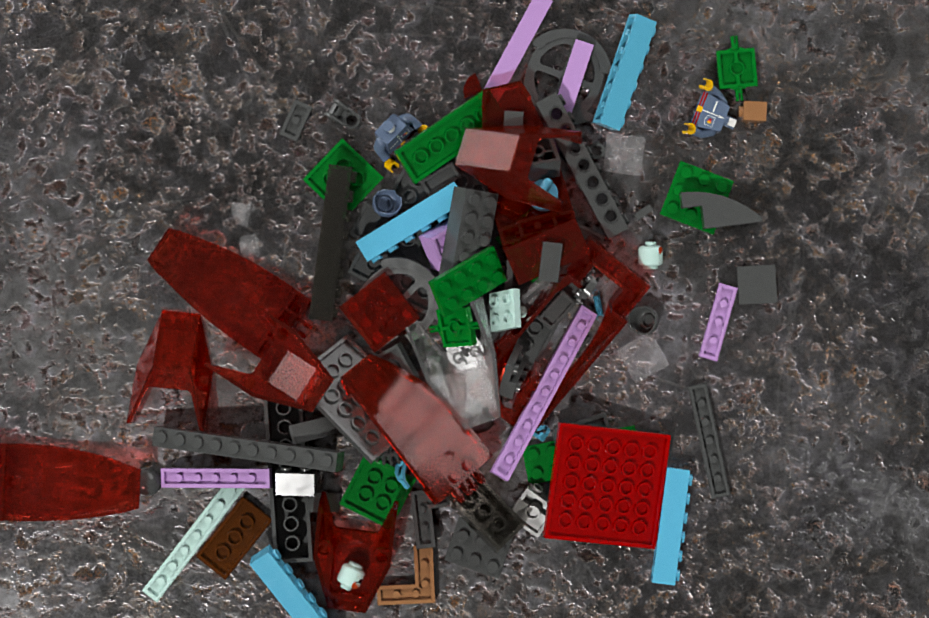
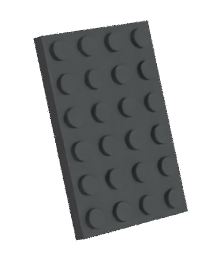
M348 334L291 380L370 464L426 418L425 413Z

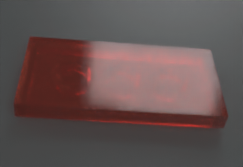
M575 218L503 249L519 285L538 277L543 241L563 244L560 267L591 254Z

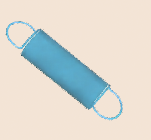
M600 293L597 296L593 295L597 316L604 315Z

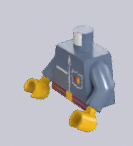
M703 78L706 81V85H699V88L706 90V92L703 91L701 93L690 123H684V125L688 126V131H682L683 134H691L701 139L720 133L723 126L734 129L737 122L736 118L727 115L730 109L727 99L713 85V81Z
M409 113L399 116L392 114L375 131L376 140L374 143L375 152L385 162L384 167L392 173L391 167L393 165L399 168V164L390 158L394 154L393 151L402 146L416 130H418V133H421L428 126L422 125L419 120Z

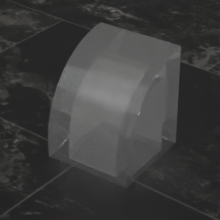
M232 202L231 213L235 221L243 227L250 228L253 206L251 204Z

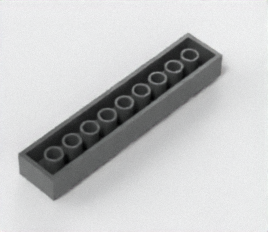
M302 368L261 370L266 440L293 444L289 425L305 422L304 394L291 382L292 378L302 371ZM307 441L298 443L297 445L307 446ZM268 463V468H272L273 485L272 488H269L273 549H277L280 552L284 563L314 561L312 513L308 512L309 496L276 495L275 472L282 465Z

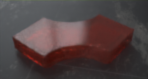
M507 330L501 338L495 340L485 352V359L491 363L501 352H504L516 338L515 333Z

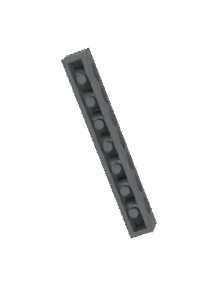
M555 92L534 103L606 239H610L628 229L627 224L629 220L625 213H620L618 209L620 206L616 196H611L609 192L611 187L606 179H602L600 175L602 170L599 164L593 162L591 158L593 153L590 147L584 145L582 141L584 136L581 130L575 128L573 124L575 119L570 111L567 112L563 106L566 104L563 96ZM554 108L559 109L561 112V117L557 120L551 116V111ZM564 125L570 129V134L566 137L560 133V129ZM573 142L579 145V150L575 154L569 150V146ZM582 159L588 162V167L584 171L578 167V163ZM591 176L597 179L595 187H590L587 183L588 178ZM600 193L606 196V201L603 204H599L596 200L597 195ZM609 210L615 213V218L612 221H608L605 217L606 212Z

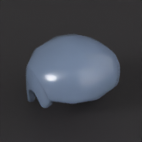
M382 189L377 191L372 198V208L381 217L389 218L395 216L402 207V197L395 190Z

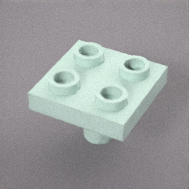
M512 288L490 293L491 332L521 328V318L526 317L527 308L520 306V289Z

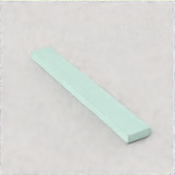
M221 488L143 588L142 591L156 602L160 600L245 488Z

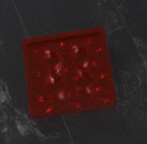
M383 272L339 307L374 352L378 351L420 318V315L386 272Z

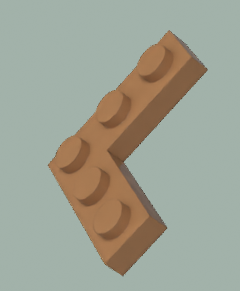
M416 545L413 546L415 584L377 585L378 605L435 603L433 548L417 550Z

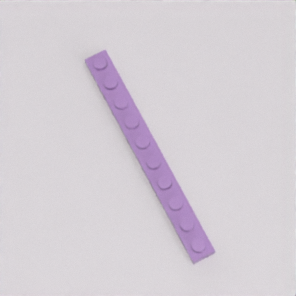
M580 305L490 470L491 473L504 481H509L597 317L596 313L585 306Z

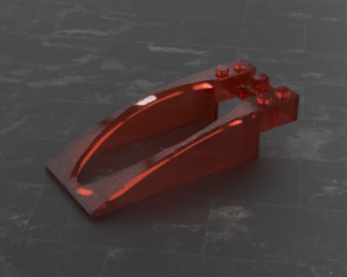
M591 235L586 238L559 271L558 283L550 282L529 308L526 317L521 319V328L512 330L469 390L470 394L513 427L525 405L510 409L501 402L498 392L505 367L519 337L554 295L570 283L581 288L582 279L593 266L620 287L609 299L596 334L583 354L567 371L537 429L628 322L626 316L651 287L645 278L629 268Z

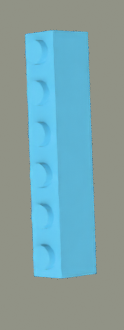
M629 14L592 123L614 131H620L623 127L626 111L631 105L632 94L637 88L638 76L644 67L645 56L650 50L651 38L656 32V21L639 14Z
M456 183L449 184L356 241L367 262L372 261V263L379 261L383 258V253L387 251L392 253L399 248L398 244L405 241V243H408L416 238L414 234L419 231L424 233L432 228V223L436 221L441 223L449 218L447 214L450 213L454 186L457 187Z
M667 467L650 579L652 583L675 586V582L679 581L680 570H677L678 562L682 561L683 551L680 550V544L684 543L685 532L682 531L683 524L687 523L688 513L685 512V506L689 505L690 493H687L688 486L692 485L693 474H690L688 469Z
M268 545L251 557L250 566L292 618H328L325 609L317 605L314 595L306 591L303 581L295 577L291 566L283 562L281 554L277 549H273L271 545Z

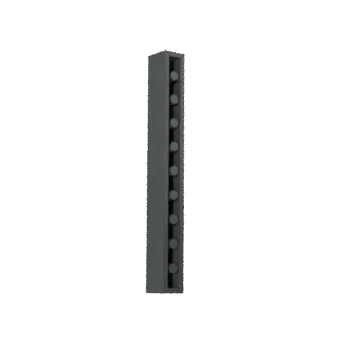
M170 426L154 427L152 446L330 472L343 470L345 452Z

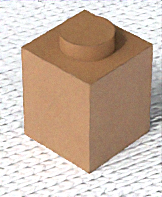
M743 101L741 106H738V117H741V122H766L767 102Z

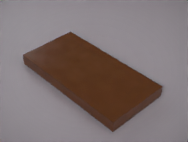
M243 496L197 553L196 557L226 580L270 525L271 517Z

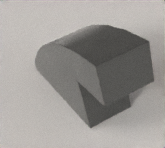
M707 192L679 193L681 209L700 207L703 229L762 222V217L756 212L722 195Z
M325 416L289 425L293 445L340 433Z

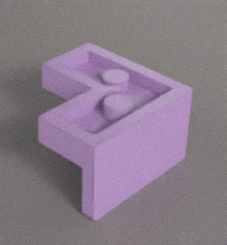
M448 219L419 236L430 266L435 271L440 270Z

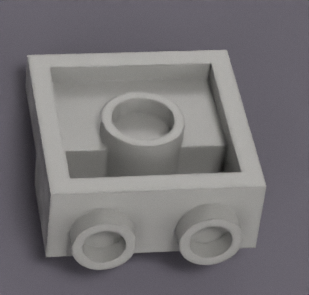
M529 483L506 517L538 538L544 531L548 495L543 492L544 489L539 484Z

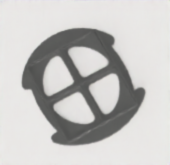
M556 29L534 39L532 44L536 49L531 56L526 70L524 86H516L515 92L524 106L536 116L542 118L534 104L542 99L535 88V72L541 71L557 77L559 83L555 92L558 94L575 40L578 39L594 45L590 56L594 66L593 82L582 80L581 87L588 89L589 94L581 103L574 106L572 115L575 121L573 124H582L593 120L594 115L588 111L600 92L604 74L608 75L610 72L611 63L603 47L588 34L573 29ZM561 44L571 46L569 57L562 71L540 63L542 56L551 48Z
M403 257L384 258L380 262L382 268L364 283L356 297L351 293L347 294L346 305L349 316L357 331L370 344L385 351L401 342L408 354L409 351L406 345L422 335L434 320L438 321L436 310L439 308L436 301H434L435 298L429 285V281L434 279L435 276L429 269L414 260ZM393 274H407L412 276L415 282L401 297L395 298L381 284L383 278ZM420 287H423L428 295V309L422 321L417 320L404 307V302ZM372 289H377L391 304L390 308L375 322L369 320L366 312L367 298ZM396 311L400 312L414 327L412 331L402 335H387L380 331V326Z

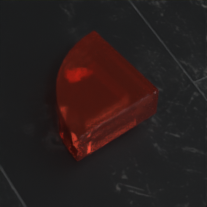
M475 73L467 79L464 85L465 99L482 91Z

